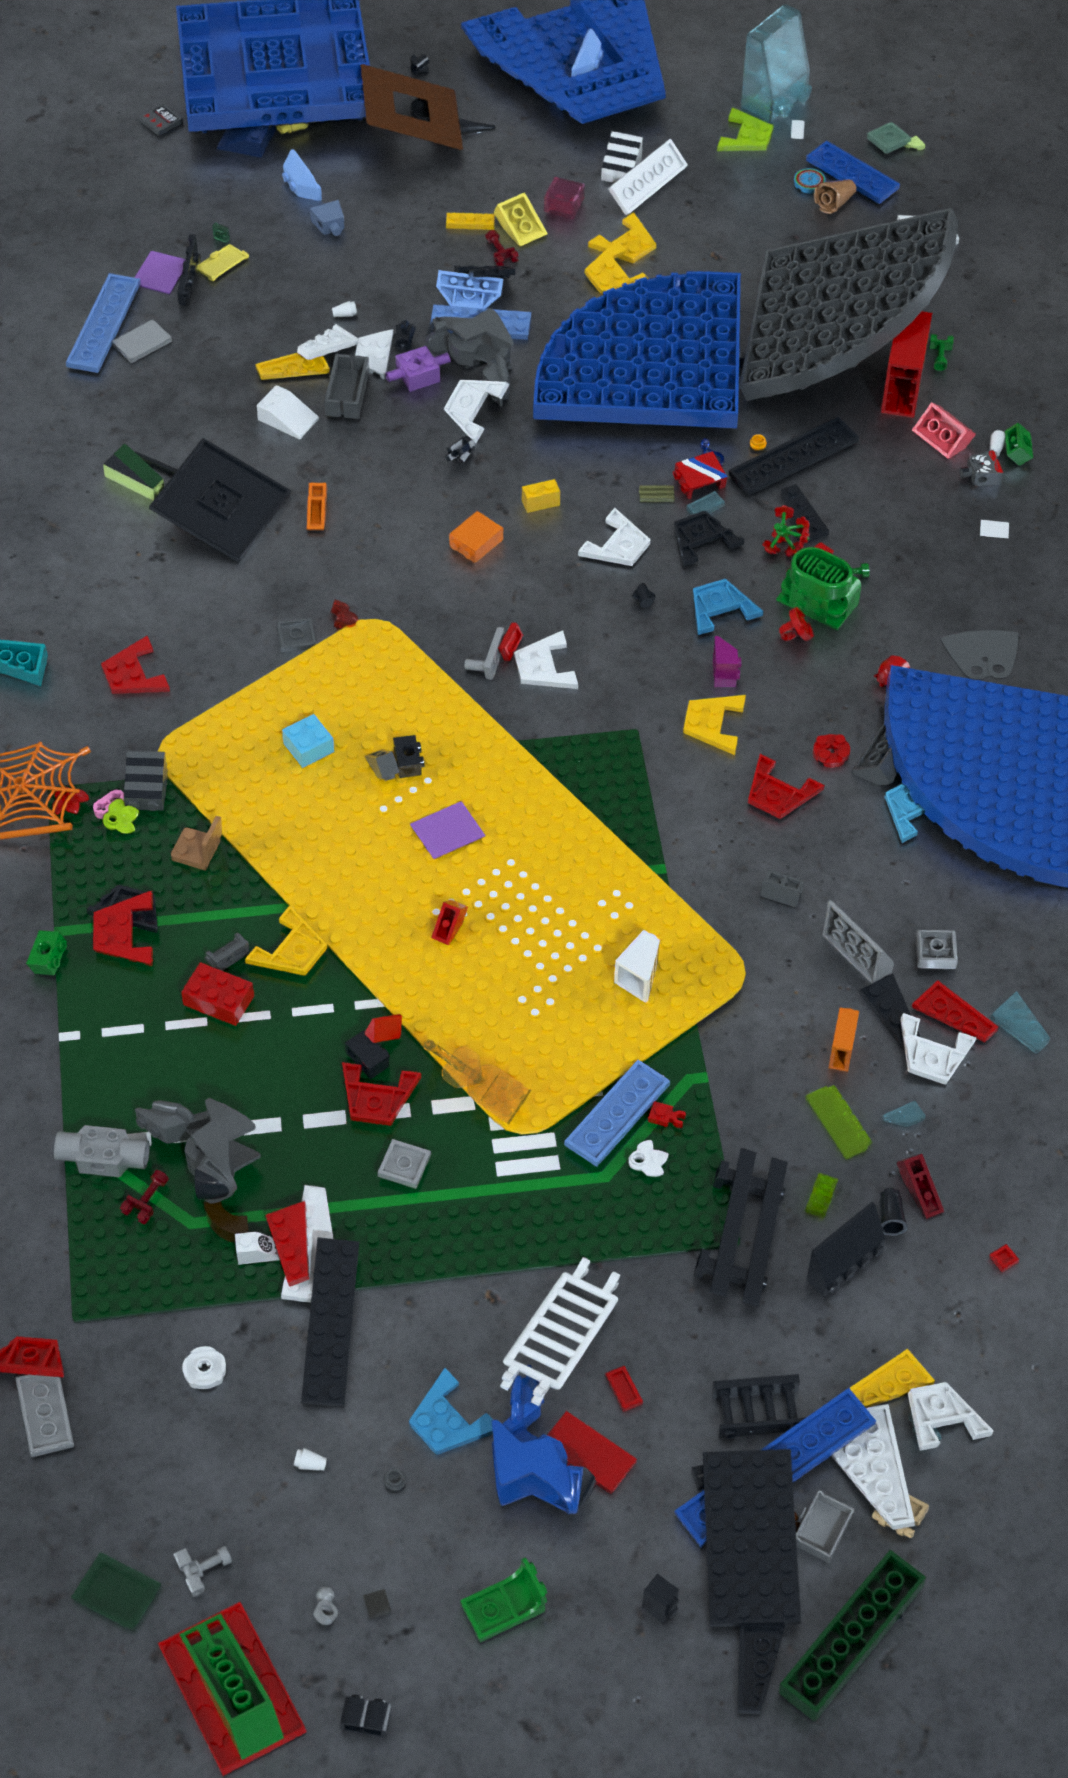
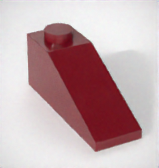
M923 1154L913 1155L896 1162L903 1182L924 1218L927 1219L945 1212Z

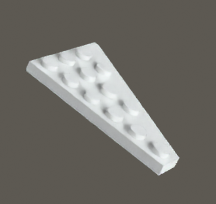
M889 1405L866 1408L875 1418L876 1424L831 1455V1457L893 1530L915 1526Z

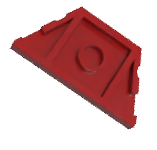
M15 1337L6 1347L0 1350V1372L63 1378L64 1371L58 1341L56 1339Z

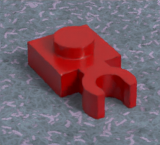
M654 1101L648 1122L668 1127L670 1122L675 1127L682 1128L683 1121H679L678 1118L685 1119L686 1112H673V1106Z

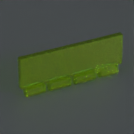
M835 1085L829 1087V1089L827 1086H824L805 1096L846 1160L867 1150V1146L872 1144V1140L866 1131L862 1130L863 1127L856 1116L851 1115L853 1113L846 1101L842 1099V1095Z

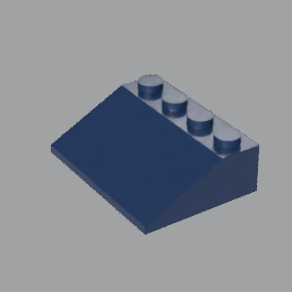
M276 125L226 129L217 149L262 158L276 130Z

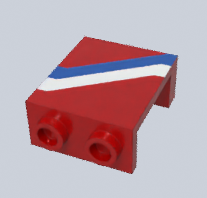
M713 451L675 463L674 479L678 480L682 493H685L688 499L692 498L693 490L713 483H716L719 489L726 487L727 475Z

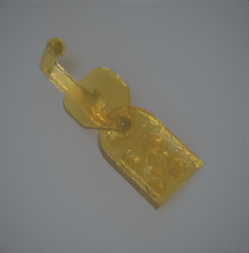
M431 1039L423 1043L426 1051L433 1052L447 1062L442 1070V1077L446 1082L455 1088L467 1086L468 1093L475 1102L507 1124H510L532 1091L500 1068L490 1064L481 1065L479 1055L467 1046H460L451 1054L435 1044Z

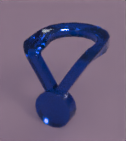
M704 438L701 442L702 454H705L706 450L708 452L713 451L708 447L709 439ZM713 451L715 455L721 458L719 463L722 466L724 463L723 454Z

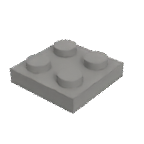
M392 1139L378 1170V1177L416 1189L431 1156V1151Z

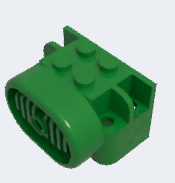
M807 547L797 551L792 557L791 567L787 570L786 578L781 583L782 592L777 596L776 600L793 609L798 607L805 615L838 630L859 604L861 582L857 577L853 576L852 568L845 560L823 549Z

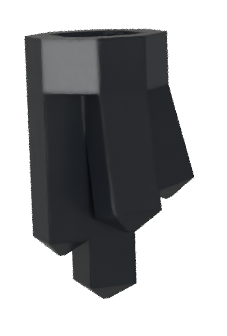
M407 320L396 325V333L393 335L395 347L402 351H407L411 348L416 327L413 324L410 325Z
M468 436L460 438L446 448L448 454L444 457L447 462L452 461L454 458L459 463L465 462L468 456L475 451L473 439Z

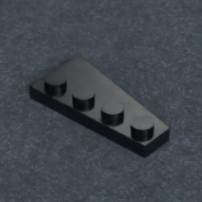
M797 484L781 489L784 505L794 509L793 517L789 518L792 526L796 525V519L802 516L809 521L808 533H810L808 542L829 535V529Z
M892 973L860 989V995L905 1051L900 1019L903 1013L910 1016L911 1014Z

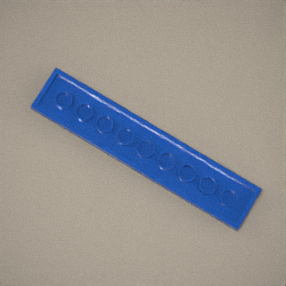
M848 1388L761 1450L791 1449L793 1482H795L875 1425L876 1420L850 1388ZM703 1490L674 1511L676 1517L700 1548L707 1544L705 1496Z

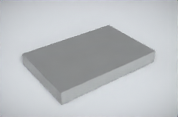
M152 319L114 339L112 345L130 363H133L172 342V337Z

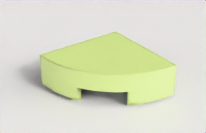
M914 136L905 147L923 150L925 149V144L917 136Z

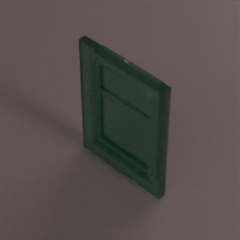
M100 1552L71 1596V1599L133 1631L154 1599V1596L161 1587V1583Z

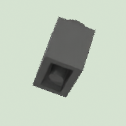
M381 749L365 756L377 778L387 781L395 778V774L400 773L392 751Z

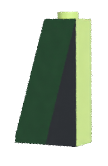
M123 444L103 464L105 477L153 501L164 488L163 478L126 444Z

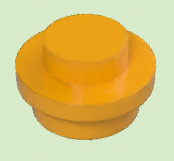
M756 434L750 439L749 444L754 450H762L766 447L767 441L763 435Z

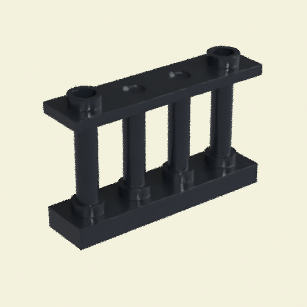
M799 1374L713 1381V1399H721L725 1423L719 1425V1438L734 1439L738 1436L784 1433L805 1418H798L794 1398V1392L799 1390ZM774 1393L785 1394L789 1419L776 1420L772 1396ZM752 1395L764 1396L768 1421L755 1422L751 1400ZM740 1396L743 1398L746 1423L733 1424L730 1398Z

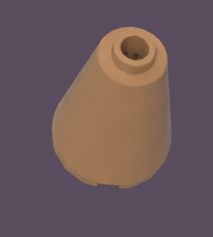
M850 179L822 182L815 188V203L819 204L821 207L819 209L822 212L832 214L855 194L856 185Z

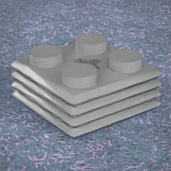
M917 930L915 937L917 967L956 969L958 962L956 932L954 930Z

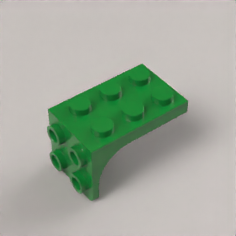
M526 1557L521 1559V1565L518 1570L508 1578L460 1600V1604L479 1642L485 1641L545 1612L547 1589L542 1581H538L536 1577L537 1570L533 1562L529 1563Z

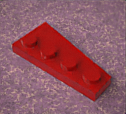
M938 980L912 1003L913 1009L963 1033L976 1037V1039L984 1043L998 1031L996 1024Z
M305 1201L266 1214L289 1287L309 1280L307 1205Z

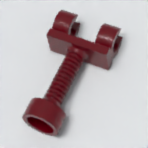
M490 230L486 233L485 238L490 244H494L498 250L493 255V261L497 266H504L502 262L507 258H510L512 262L519 261L517 259L519 257L518 252L514 247L503 248L499 242L500 236L496 230Z
M155 1170L152 1174V1183L140 1200L130 1195L127 1196L120 1206L121 1213L129 1215L133 1207L140 1210L137 1216L138 1222L145 1225L154 1212L153 1208L147 1205V1202L159 1186L164 1187L169 1180L168 1176L160 1170Z

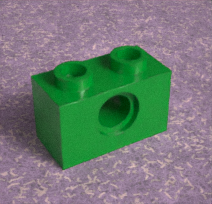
M1020 423L1005 430L1007 456L1019 466L1033 458L1031 433Z
M39 930L28 957L27 966L34 974L55 976L56 970L60 966L63 952L66 950L67 941L60 932Z

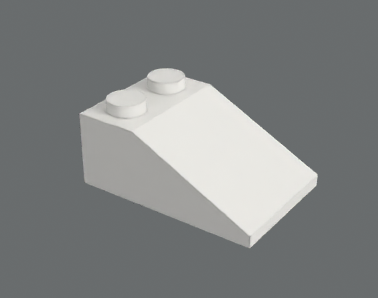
M277 385L257 405L259 421L299 440L319 420V416L294 394Z

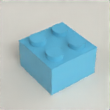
M315 714L282 729L283 744L302 768L334 752L333 737Z

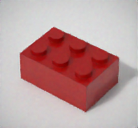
M200 962L181 994L184 1006L236 1026L254 997L252 982Z

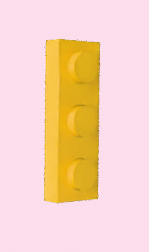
M447 213L446 229L494 230L495 214Z

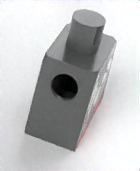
M994 450L970 456L967 467L960 468L961 478L970 477L975 486L1001 485L1004 472Z

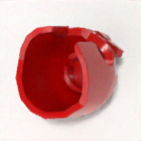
M891 655L880 664L878 673L874 674V677L877 678L876 680L879 682L880 687L887 686L891 665L910 668L909 663L900 656Z

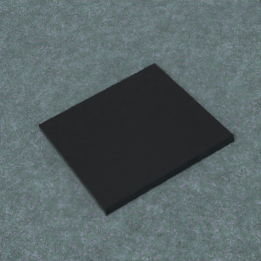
M202 438L151 503L149 509L239 563L290 496L291 490Z

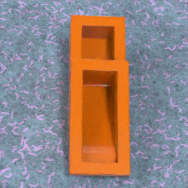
M309 483L307 530L324 531L327 507L326 483Z

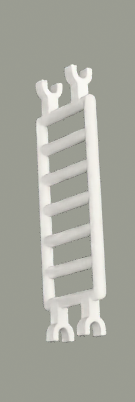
M584 1257L573 1275L567 1272L562 1273L504 1358L503 1363L510 1368L503 1374V1382L500 1387L508 1391L518 1373H523L540 1382L534 1389V1397L531 1400L532 1403L538 1406L550 1387L560 1390L618 1302V1297L613 1295L612 1292L618 1287L619 1283L617 1281L620 1278V1274L612 1272L603 1289L582 1280L588 1273L589 1269L587 1267L590 1264V1260ZM568 1282L608 1302L602 1308L562 1288ZM559 1296L597 1314L598 1317L593 1322L553 1303V1301ZM547 1310H550L589 1329V1331L583 1336L543 1316ZM540 1324L580 1344L576 1350H573L535 1332L534 1329ZM530 1338L569 1357L570 1360L564 1365L524 1344ZM518 1353H521L560 1372V1375L555 1380L514 1359Z

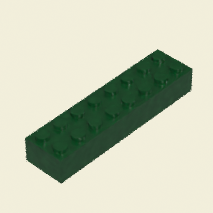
M889 1550L783 1679L778 1693L816 1722L923 1589L926 1576L892 1550Z

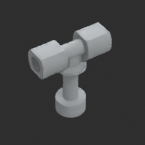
M225 1546L216 1550L217 1555L200 1563L197 1560L192 1561L186 1549H182L174 1554V1559L180 1571H184L186 1575V1584L192 1597L200 1595L205 1591L200 1579L203 1576L202 1571L219 1563L225 1566L232 1562Z

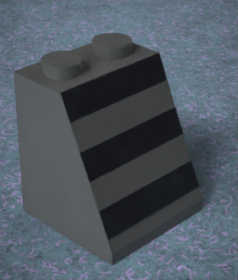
M127 751L124 787L125 806H133L138 810L163 811L168 781L165 752Z

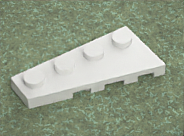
M336 324L332 330L327 329L323 335L315 336V340H308L298 346L297 353L307 360H312L313 358L357 345L358 338Z

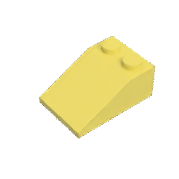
M525 192L497 204L493 212L501 227L519 247L548 234Z

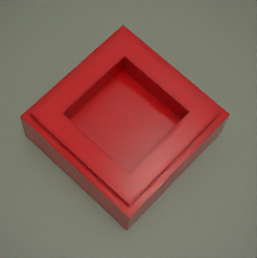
M1007 1244L995 1250L989 1256L1002 1273L1019 1262V1258Z

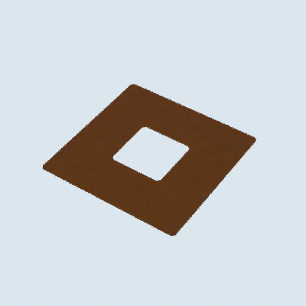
M361 64L367 124L456 149H463L455 90ZM393 92L427 100L430 122L396 113Z

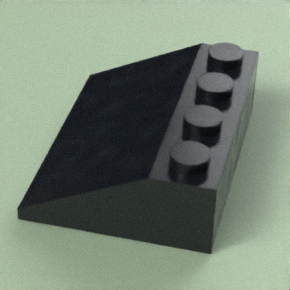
M869 1203L812 1250L806 1281L823 1297L829 1293L833 1294L836 1292L843 1281H849L854 1276L855 1271L859 1268H865L871 1258L874 1256L878 1257L884 1251L886 1238L875 1203Z

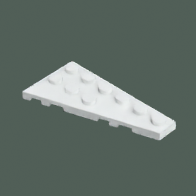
M305 1185L302 1201H305L307 1205L309 1280L289 1287L285 1276L281 1299L311 1303L317 1237L333 1239L325 1188Z

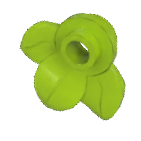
M116 799L109 805L108 812L103 817V824L109 830L117 829L123 834L132 833L135 831V827L131 822L137 818L139 810L133 806H125L123 799ZM114 818L116 821L111 822L109 819Z

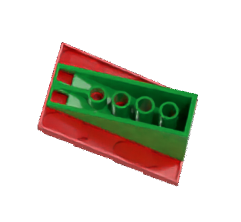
M241 1602L158 1643L163 1657L222 1776L307 1732Z

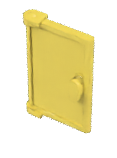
M228 244L221 250L213 252L209 258L198 264L197 271L207 276L208 280L213 282L217 277L244 259L249 258L247 252L240 251Z

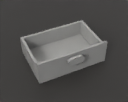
M818 1490L810 1508L807 1509L805 1507L799 1518L803 1521L796 1533L797 1548L829 1563L854 1514V1509Z

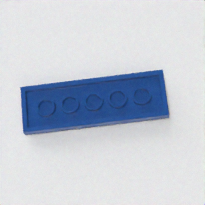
M825 141L806 157V161L836 179L852 180L858 192L879 204L900 187V183L828 141Z

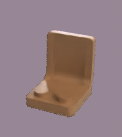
M215 817L207 833L184 828L171 852L172 860L206 870L220 843L222 835L221 817Z

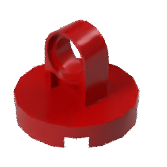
M798 607L789 610L791 621L779 628L782 640H792L799 635L804 641L811 640L814 637V633L810 623H806L804 613Z

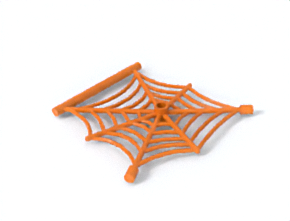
M38 742L21 749L0 753L1 757L36 747L35 751L0 760V763L32 755L28 761L0 768V794L5 802V807L2 811L0 805V821L12 814L29 810L46 811L50 815L21 816L1 823L0 827L28 818L49 819L59 823L57 825L0 832V840L72 830L71 823L63 822L67 803L75 793L80 792L71 782V770L79 756H85L91 752L88 746L80 749L78 753H62L51 750L42 745V742ZM40 748L53 754L70 757L65 760L55 759L40 751ZM39 753L43 757L59 763L52 765L39 758L37 754ZM35 758L49 766V768L44 770L34 763ZM72 761L68 770V783L71 788H66L62 783L61 774L65 764ZM28 764L27 768L18 772L7 773L5 771ZM33 765L41 772L35 775L30 772V769ZM60 767L58 780L61 787H55L53 781L55 769ZM51 772V786H46L44 782L45 774ZM21 773H24V774H23V777H21V776H18V777H16V778L13 777V775H19V774H21ZM4 776L9 778L8 785L1 788ZM42 776V785H39L38 778ZM38 789H43L37 798L34 792ZM46 790H52L44 804L41 801L43 794ZM5 791H8L10 797L8 802L5 794L3 793ZM55 791H62L51 811L47 807L50 798ZM65 792H71L62 807L59 818L54 814L56 806ZM29 796H30V797L33 799V800L18 801V802H15V803L11 804L13 801H15V800H17V799H19V798H22V797H29ZM37 803L41 806L21 808L5 814L8 809L19 804Z

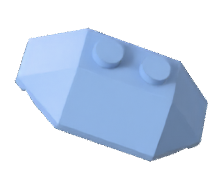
M589 29L586 33L572 67L571 77L593 71L599 67V60H602L603 50H601V42L593 29Z
M292 149L283 165L284 172L282 177L284 181L289 184L291 191H294L298 197L321 201L320 185L315 181V178L295 150Z
M439 270L436 287L450 306L486 309L501 296L503 279L470 277L469 274Z

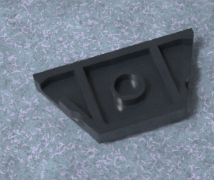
M118 884L110 893L101 897L98 904L94 907L89 906L87 913L94 916V912L145 892ZM153 894V910L133 911V927L158 933L155 895Z

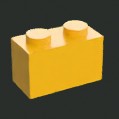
M555 479L522 486V503L527 513L560 506V489Z

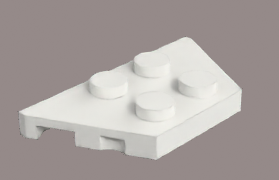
M392 329L358 338L355 356L369 357V373H378L382 379H386L385 372H387L394 335Z

